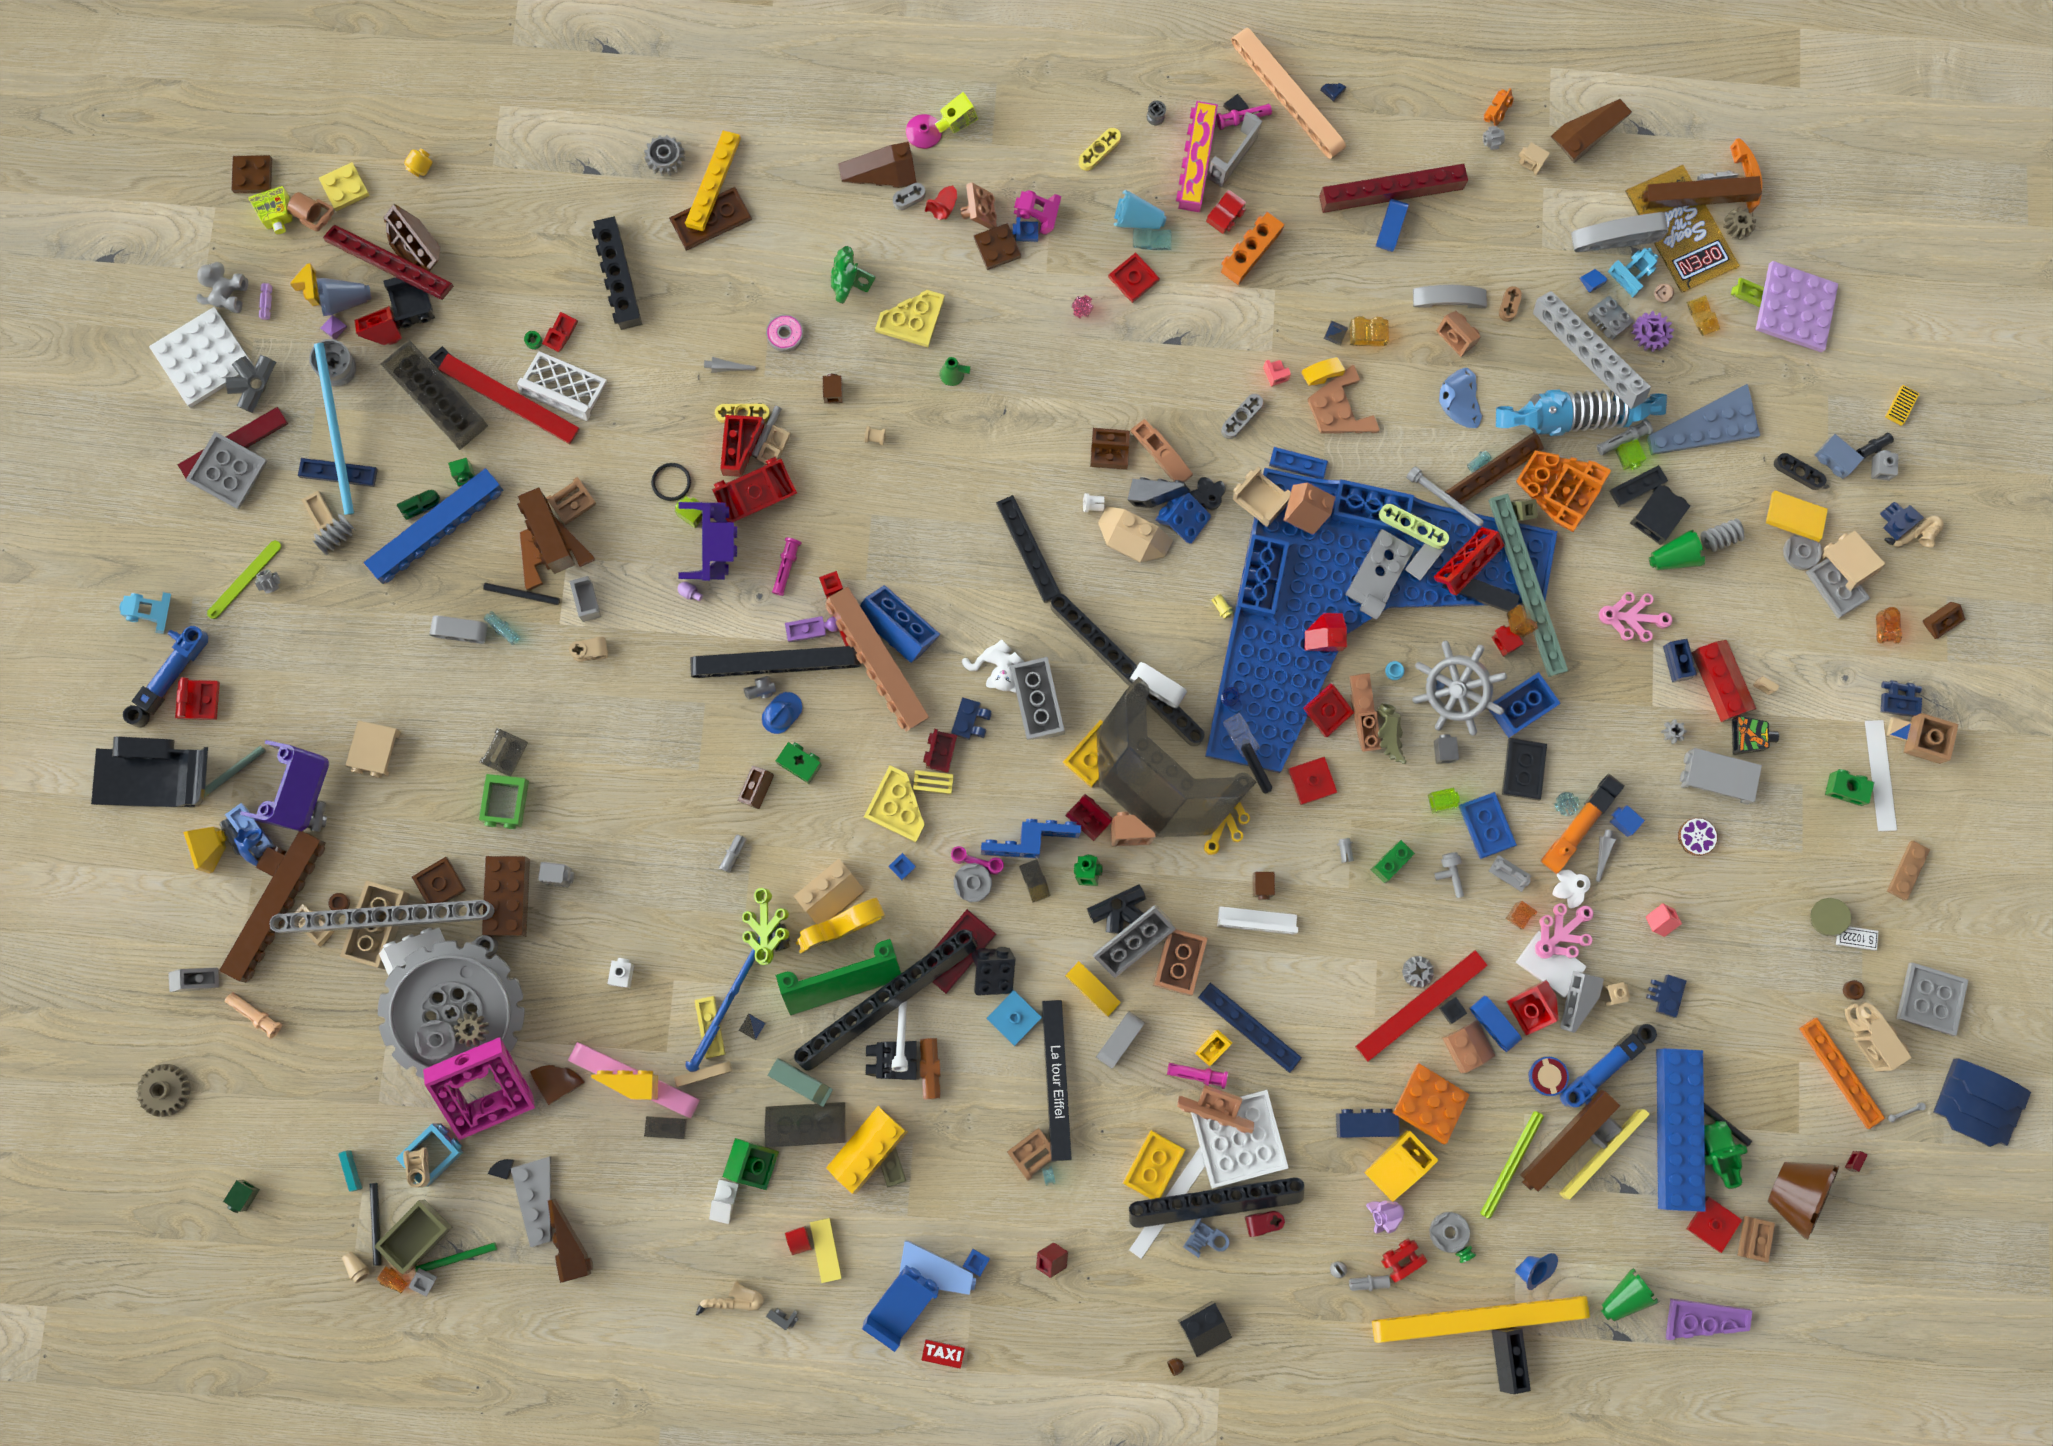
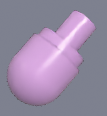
M681 582L678 585V593L681 596L690 600L693 598L697 601L702 600L703 595L697 592L696 586L689 582Z

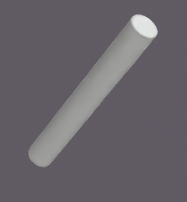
M779 406L774 407L751 454L755 458L758 457L763 443L766 442L771 428L782 410Z

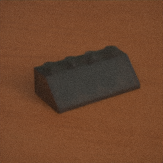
M845 1102L825 1103L824 1107L819 1104L766 1107L764 1126L765 1147L847 1143Z

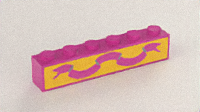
M1196 101L1195 108L1191 107L1190 118L1193 119V122L1188 125L1187 135H1190V140H1186L1184 151L1187 152V157H1183L1181 168L1185 170L1184 174H1180L1179 185H1182L1181 191H1177L1176 202H1179L1178 209L1200 212L1218 104Z

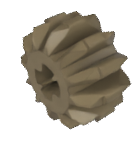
M1741 207L1731 210L1724 219L1726 223L1723 228L1728 229L1726 234L1731 233L1732 239L1737 236L1739 240L1743 239L1744 236H1750L1751 232L1755 230L1756 226L1754 224L1757 220L1752 218L1753 213H1748V208L1742 210Z
M473 1012L471 1016L469 1013H465L464 1019H457L460 1025H455L454 1029L459 1030V1032L454 1034V1036L461 1037L459 1040L460 1044L466 1042V1047H471L472 1044L479 1046V1040L482 1042L486 1041L483 1034H489V1030H484V1027H487L489 1023H482L485 1018L484 1016L478 1017L477 1013ZM471 1026H474L475 1030H473L472 1033H469V1029H471Z

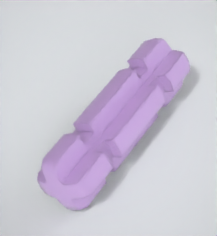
M262 283L259 317L262 320H269L271 315L269 310H271L272 295L270 294L272 293V286L269 283Z

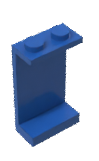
M906 1265L865 1318L862 1330L895 1352L900 1346L901 1338L930 1300L937 1298L939 1287H937L933 1280L924 1278L916 1268H910Z

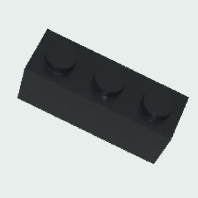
M1516 1327L1492 1329L1500 1392L1515 1395L1531 1391L1523 1329Z

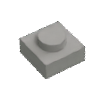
M419 1268L408 1288L427 1297L437 1276Z

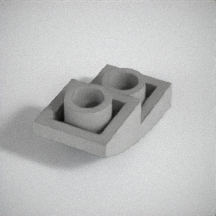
M1425 543L1405 570L1418 580H1421L1444 549H1437Z

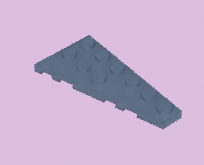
M1748 384L1649 435L1647 441L1650 454L1655 455L1758 438L1760 432Z

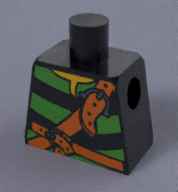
M1737 716L1732 719L1733 755L1764 751L1770 747V742L1777 743L1779 741V732L1769 731V723L1767 721L1744 716Z

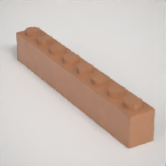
M846 587L828 597L825 605L829 614L834 615L837 620L836 625L840 631H844L849 646L854 647L857 652L856 657L858 661L867 668L866 673L868 677L877 684L876 689L878 693L887 700V707L892 713H895L900 728L905 729L907 732L928 719V714L850 589Z

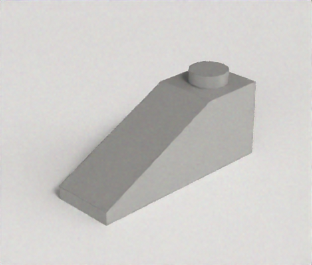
M1573 971L1560 1028L1573 1033L1576 1032L1600 998L1604 978Z

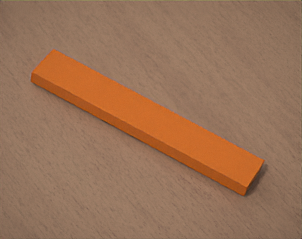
M1813 1018L1799 1028L1865 1127L1871 1129L1883 1121L1885 1117L1818 1018Z

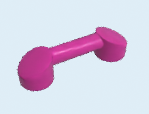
M956 846L951 851V858L956 864L964 862L983 865L993 875H997L1003 870L1004 863L1000 858L995 857L990 861L972 857L967 855L966 850L961 846Z

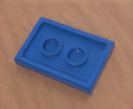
M1495 792L1458 806L1480 859L1517 846Z

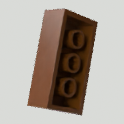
M538 487L519 495L520 503H517L518 508L525 519H527L524 520L525 524L534 536L532 540L541 553L539 556L543 565L546 566L547 570L551 569L554 574L575 566V562L549 502L541 489Z
M486 856L483 900L493 905L494 914L490 919L482 920V935L490 937H527L530 859L526 856ZM483 905V915H484V914L487 912V906H486V905Z

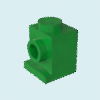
M467 457L448 463L451 476L456 481L458 487L463 486L475 477L472 464Z

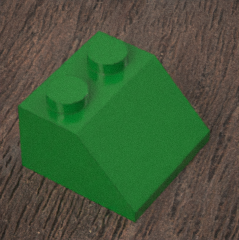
M735 1138L722 1177L736 1183L767 1190L779 1151Z

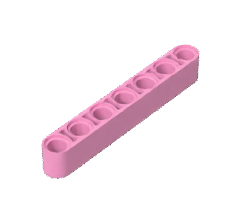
M579 1042L576 1043L568 1061L597 1074V1070L613 1071V1074H617L618 1070L633 1071V1075H638V1070ZM658 1080V1100H652L688 1118H692L700 1102L698 1098Z

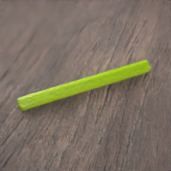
M1534 1111L1480 1212L1485 1218L1490 1219L1544 1118L1541 1113Z

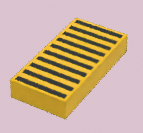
M1902 385L1885 418L1902 426L1919 393Z

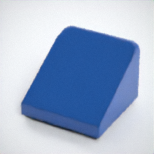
M1596 269L1579 278L1589 293L1603 286L1608 281Z

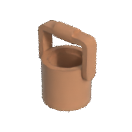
M297 192L291 197L287 207L289 214L300 219V223L314 231H320L334 214L332 206L319 199L315 201L301 192ZM321 207L327 209L328 211L321 217L316 225L312 224L319 217Z

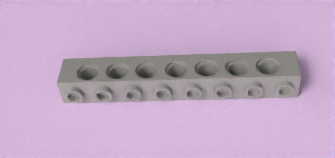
M1552 291L1537 299L1533 314L1631 410L1646 401L1651 386Z

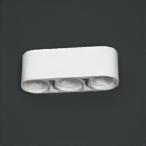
M1142 662L1139 663L1130 677L1133 683L1174 708L1179 706L1187 693L1185 688Z

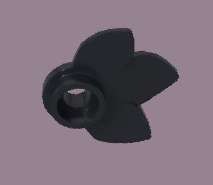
M1201 477L1198 480V489L1190 491V494L1201 505L1204 504L1208 509L1215 510L1222 503L1221 497L1226 491L1225 484L1222 481L1213 483L1210 478Z

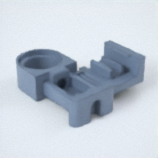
M1196 1219L1195 1224L1190 1228V1232L1195 1233L1189 1236L1183 1247L1199 1258L1201 1254L1199 1250L1202 1246L1205 1247L1206 1244L1217 1251H1225L1229 1246V1238L1217 1228L1213 1230L1201 1222V1219ZM1218 1236L1225 1238V1245L1222 1248H1218L1214 1244V1240Z

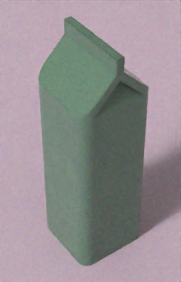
M780 1058L776 1059L767 1075L824 1107L833 1091L829 1086Z

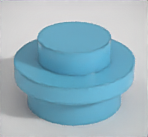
M1397 661L1388 663L1385 668L1386 676L1391 680H1399L1404 675L1403 665Z

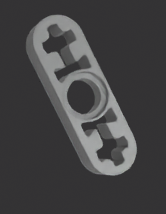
M1258 394L1249 395L1224 422L1221 433L1225 438H1235L1259 412L1263 405L1262 397ZM1256 400L1258 402L1257 406L1254 405L1249 411L1248 408L1251 404V401L1254 402ZM1239 412H1244L1247 415L1245 421L1237 418ZM1235 422L1236 426L1234 427L1233 432L1230 431L1228 433L1227 427L1230 428Z

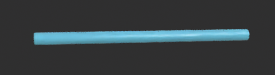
M316 343L314 348L344 515L354 514L324 343Z

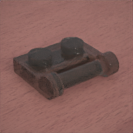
M496 728L495 736L484 758L481 757L479 763L511 777L528 742ZM502 738H505L506 741L495 762H491Z

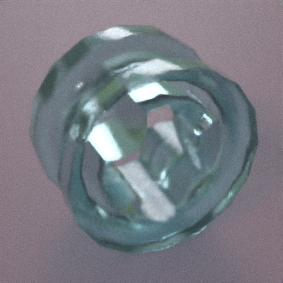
M1052 1166L1049 1169L1042 1168L1045 1185L1048 1186L1049 1183L1055 1184Z

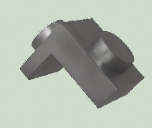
M1610 1117L1590 1139L1596 1146H1601L1605 1149L1608 1142L1622 1131V1127Z

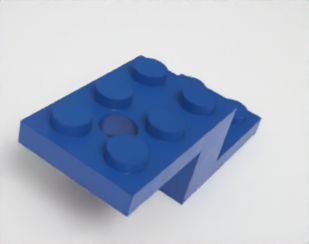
M1026 819V822H1022L1020 845H1017L1016 841H1005V844L997 843V840L987 839L986 842L981 843V855L1039 859L1041 836L1079 838L1081 825H1077V822L1066 821L1065 824H1057L1055 820H1046V823H1038L1037 819Z

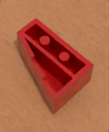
M725 415L720 467L723 476L741 477L765 426L763 417Z

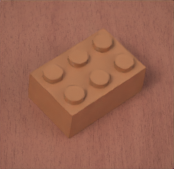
M1177 929L1169 934L1163 944L1153 986L1192 996L1208 938Z

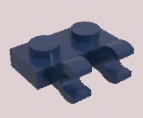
M962 697L951 734L970 740L971 735L984 738L986 729L974 726L977 717L990 720L992 711L980 708V702Z

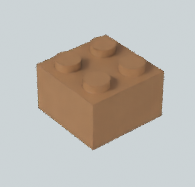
M1923 713L1912 717V724L1903 753L1938 764L1950 761L1959 724Z

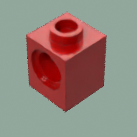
M1513 625L1499 627L1495 630L1496 634L1491 637L1503 657L1524 644Z

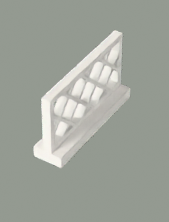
M538 351L523 379H519L517 386L519 393L588 421L591 416L590 411L605 387L607 380ZM542 358L549 362V366L539 368L538 363ZM563 367L566 373L556 375L554 369ZM552 370L554 376L543 379L541 373ZM539 373L540 381H529L530 376ZM580 374L584 380L573 383L571 376ZM569 377L570 384L560 387L558 380ZM556 381L557 388H546V383ZM596 381L600 383L598 388L590 390L588 386L589 382ZM585 384L588 391L577 394L575 387ZM573 388L575 395L568 397L563 395V390ZM590 395L591 400L586 405L581 403L579 398Z

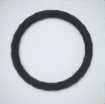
M663 464L655 470L652 476V489L663 500H679L688 493L691 487L690 474L680 464ZM666 467H677L686 474L687 486L683 493L676 497L662 495L655 486L657 474Z

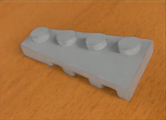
M551 1156L510 1168L530 1247L552 1241V1226L548 1208V1200H551Z

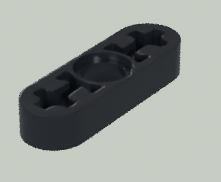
M1782 453L1774 460V467L1778 471L1812 490H1819L1826 484L1827 479L1822 472L1788 453ZM1783 459L1786 460V461H1785V464H1786L1785 466L1782 465V461H1781V460H1783ZM1797 467H1801L1804 470V476H1799L1796 473ZM1816 477L1818 478V484H1815Z

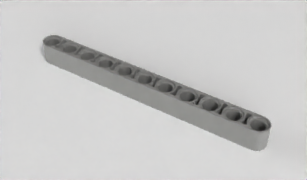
M485 900L287 913L274 915L269 924L270 928L275 932L290 934L490 919L494 914V907ZM482 905L487 906V912L484 915L479 913ZM463 906H466V907H467V913H466V915L460 916V914H459L460 908H462ZM442 908H446L447 914L441 918L439 911ZM426 909V917L424 919H420V911ZM405 910L407 916L401 921L399 914ZM382 912H385L387 915L386 919L380 922L379 916ZM365 913L366 920L365 922L360 923L359 917L361 914ZM345 915L346 921L340 925L339 918ZM324 916L326 922L323 926H320L319 919ZM301 918H305V925L300 928L299 921ZM282 919H284L285 926L282 929H280L278 924Z

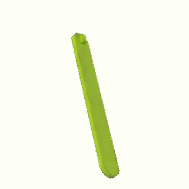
M276 540L269 543L208 609L207 616L209 618L216 619L280 551L281 543Z

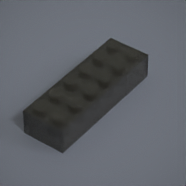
M410 340L380 363L385 371L459 450L488 427L476 410Z

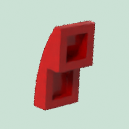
M560 312L553 328H549L542 344L560 352L573 333L578 320Z

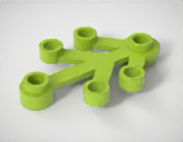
M758 888L754 893V899L757 903H760V924L757 922L754 912H744L742 920L748 923L760 936V943L756 940V934L753 931H745L742 939L755 950L756 961L761 965H768L773 960L774 949L781 940H786L789 937V931L785 928H778L775 932V937L770 942L769 936L781 920L784 921L788 918L789 912L786 909L779 908L776 910L772 920L768 922V902L771 901L772 894L769 889Z

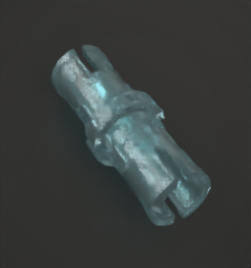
M490 611L484 617V621L495 629V633L502 635L511 645L518 642L520 635L509 627V623L503 622L493 611Z

